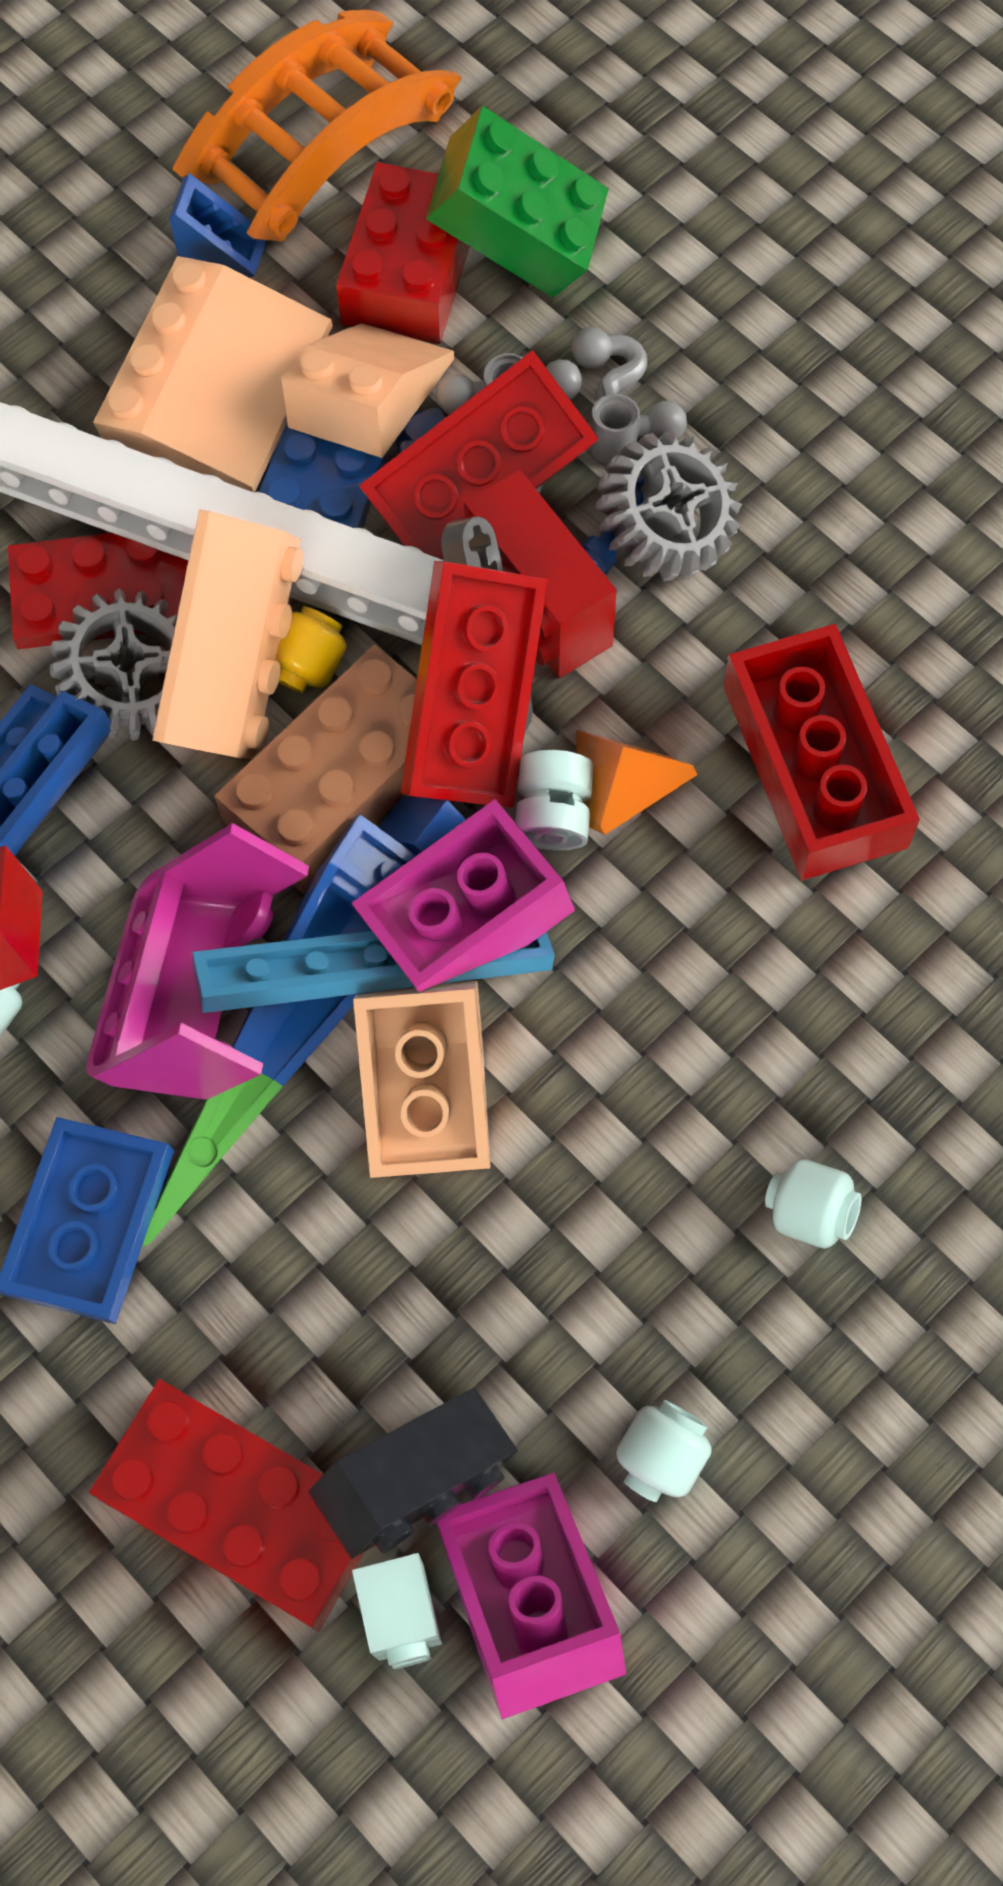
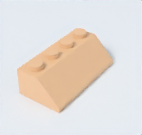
M199 509L152 741L244 759H254L257 755V750L263 748L269 731V721L265 717L269 694L275 692L280 678V663L276 661V653L280 638L286 637L291 625L292 609L288 605L292 582H296L299 579L303 567V551L299 548L300 538L282 530Z

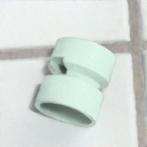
M538 750L521 757L518 792L525 799L517 803L515 823L536 848L556 851L572 850L587 845L590 809L583 802L591 798L594 764L589 758L560 750Z

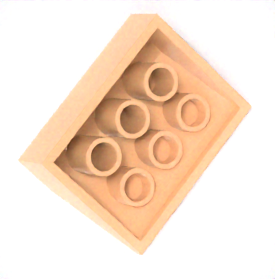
M177 256L93 423L102 439L118 441L130 449L153 457L166 458L175 465L203 475H214L228 484L255 492L287 425L281 377L308 344L328 337L333 327L330 318L225 265Z

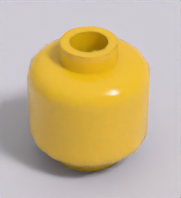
M303 606L300 613L292 612L288 634L285 638H280L276 653V661L280 663L278 683L303 694L307 685L314 688L328 686L347 649L346 640L340 634L342 625L310 607Z

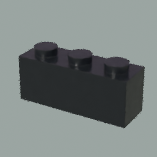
M474 1387L337 1460L308 1492L351 1559L375 1545L379 1552L384 1554L402 1543L415 1531L411 1524L423 1518L428 1527L432 1526L453 1512L461 1504L458 1500V1497L468 1492L471 1498L476 1500L496 1487L505 1478L500 1468L518 1452V1449Z

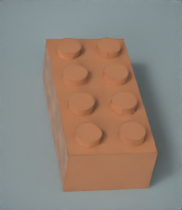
M375 644L214 795L225 827L234 823L309 866L308 875L292 884L303 894L307 892L319 866L323 865L352 818L361 814L375 825L405 795L400 792L417 679Z

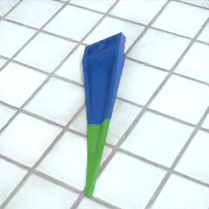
M361 814L352 818L323 865L319 866L283 941L372 931L356 911L352 902L417 855ZM357 994L250 1008L232 1048L263 1063L261 1075L206 1099L158 1198L142 1247L149 1245L231 1146L354 1006L353 999Z

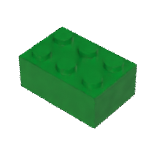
M481 106L449 138L426 220L554 298L588 271L609 188L489 109Z

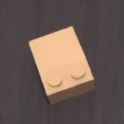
M364 323L310 343L281 377L288 428L383 458L453 362L454 351Z
M477 981L437 984L421 992H418L415 987L357 994L353 1002L370 1178L490 1169L483 1039Z

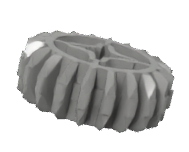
M674 431L664 433L659 439L654 433L644 435L638 443L634 441L626 444L620 450L621 454L613 457L608 462L605 469L608 474L599 480L597 487L604 495L597 500L594 509L608 515L600 523L599 531L613 532L615 539L611 541L609 550H619L622 547L628 553L625 557L624 566H632L637 561L642 562L643 577H651L659 570L663 582L671 581L678 575L684 580L692 578L699 573V570H708L717 563L718 557H721L729 550L732 544L729 538L737 533V529L740 526L732 517L739 513L742 504L729 498L735 492L738 483L724 481L722 474L726 471L728 463L715 466L709 460L713 447L704 448L698 452L695 450L694 436L685 437L678 443ZM641 473L644 485L641 487L644 500L643 503L637 506L635 486L638 475ZM661 501H663L661 506L655 507ZM699 507L701 522L696 539L693 528L696 527L694 510Z
M120 588L114 592V601L110 605H107L101 595L96 594L92 597L93 613L77 604L73 609V618L76 624L67 621L61 622L59 634L64 640L54 641L51 645V655L59 660L50 664V676L62 680L55 687L56 696L63 690L75 696L76 700L82 699L103 709L111 720V732L108 737L110 739L116 738L119 726L128 727V735L133 741L139 739L140 725L146 724L149 731L154 735L162 691L147 700L140 701L139 690L140 686L146 681L159 679L161 673H166L178 614L168 619L165 618L168 603L164 599L156 602L153 609L147 607V595L143 590L137 593L135 603H126L125 594ZM133 629L150 635L166 651H161L160 646H147L141 643L135 637ZM114 630L115 637L112 645L106 649L93 651V656L81 657L85 648L93 639L107 631ZM123 645L126 647L127 658L133 659L132 666L135 665L134 672H132L131 686L128 685L127 672H122L121 664L119 665ZM86 679H93L94 684H108L114 687L119 694L121 702L101 695L92 688Z

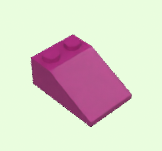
M496 799L352 902L356 911L418 992L529 945L575 911L561 877Z
M555 1473L461 1504L453 1512L436 1523L501 1720L626 1675L620 1631Z

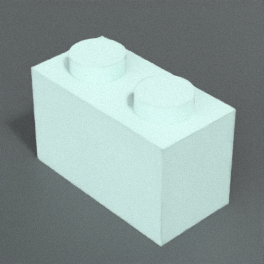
M416 1553L352 1570L370 1653L379 1661L387 1659L388 1665H392L393 1669L408 1667L431 1660L429 1648L441 1645L442 1641L425 1566L419 1554Z

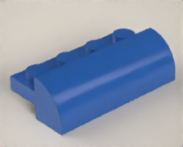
M30 684L0 721V847L6 845L11 853L16 856L109 737L111 720L103 709L82 699L76 700L75 696L63 690L58 696H55Z

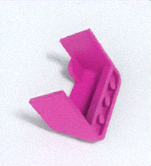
M232 823L149 874L137 889L130 905L86 1064L87 1074L113 1087L204 1100L261 1075L263 1063L233 1049L231 1045L219 1039L215 1040L222 1011L202 1013L192 968V955L196 951L244 946L253 939L261 938L270 927L273 919V911L270 909L273 895L305 878L308 875L309 866Z

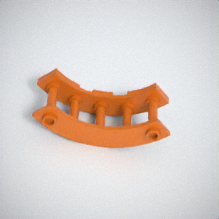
M371 10L339 12L337 20L325 25L318 20L309 22L292 31L255 58L227 86L233 94L222 105L216 115L213 116L207 111L199 121L172 169L182 178L190 173L202 183L217 185L220 180L257 212L246 232L251 238L284 242L287 235L294 229L299 215L314 194L345 161L374 139L400 126L423 121L438 122L441 115L452 104L454 91L462 77L454 71L433 70L422 72L386 43V37L394 22L381 12ZM374 60L394 75L397 80L389 83L371 68ZM340 69L369 94L345 109L311 80L333 70ZM291 93L297 95L329 122L306 147L302 146L267 116L276 105ZM252 131L291 163L269 195L230 162L238 148Z

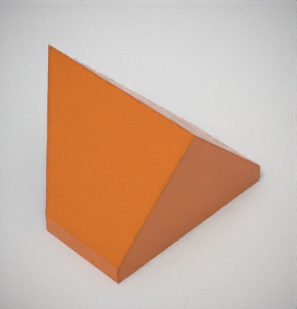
M576 729V754L589 758L594 764L591 798L583 802L590 809L589 828L604 835L698 775L694 766L689 763Z

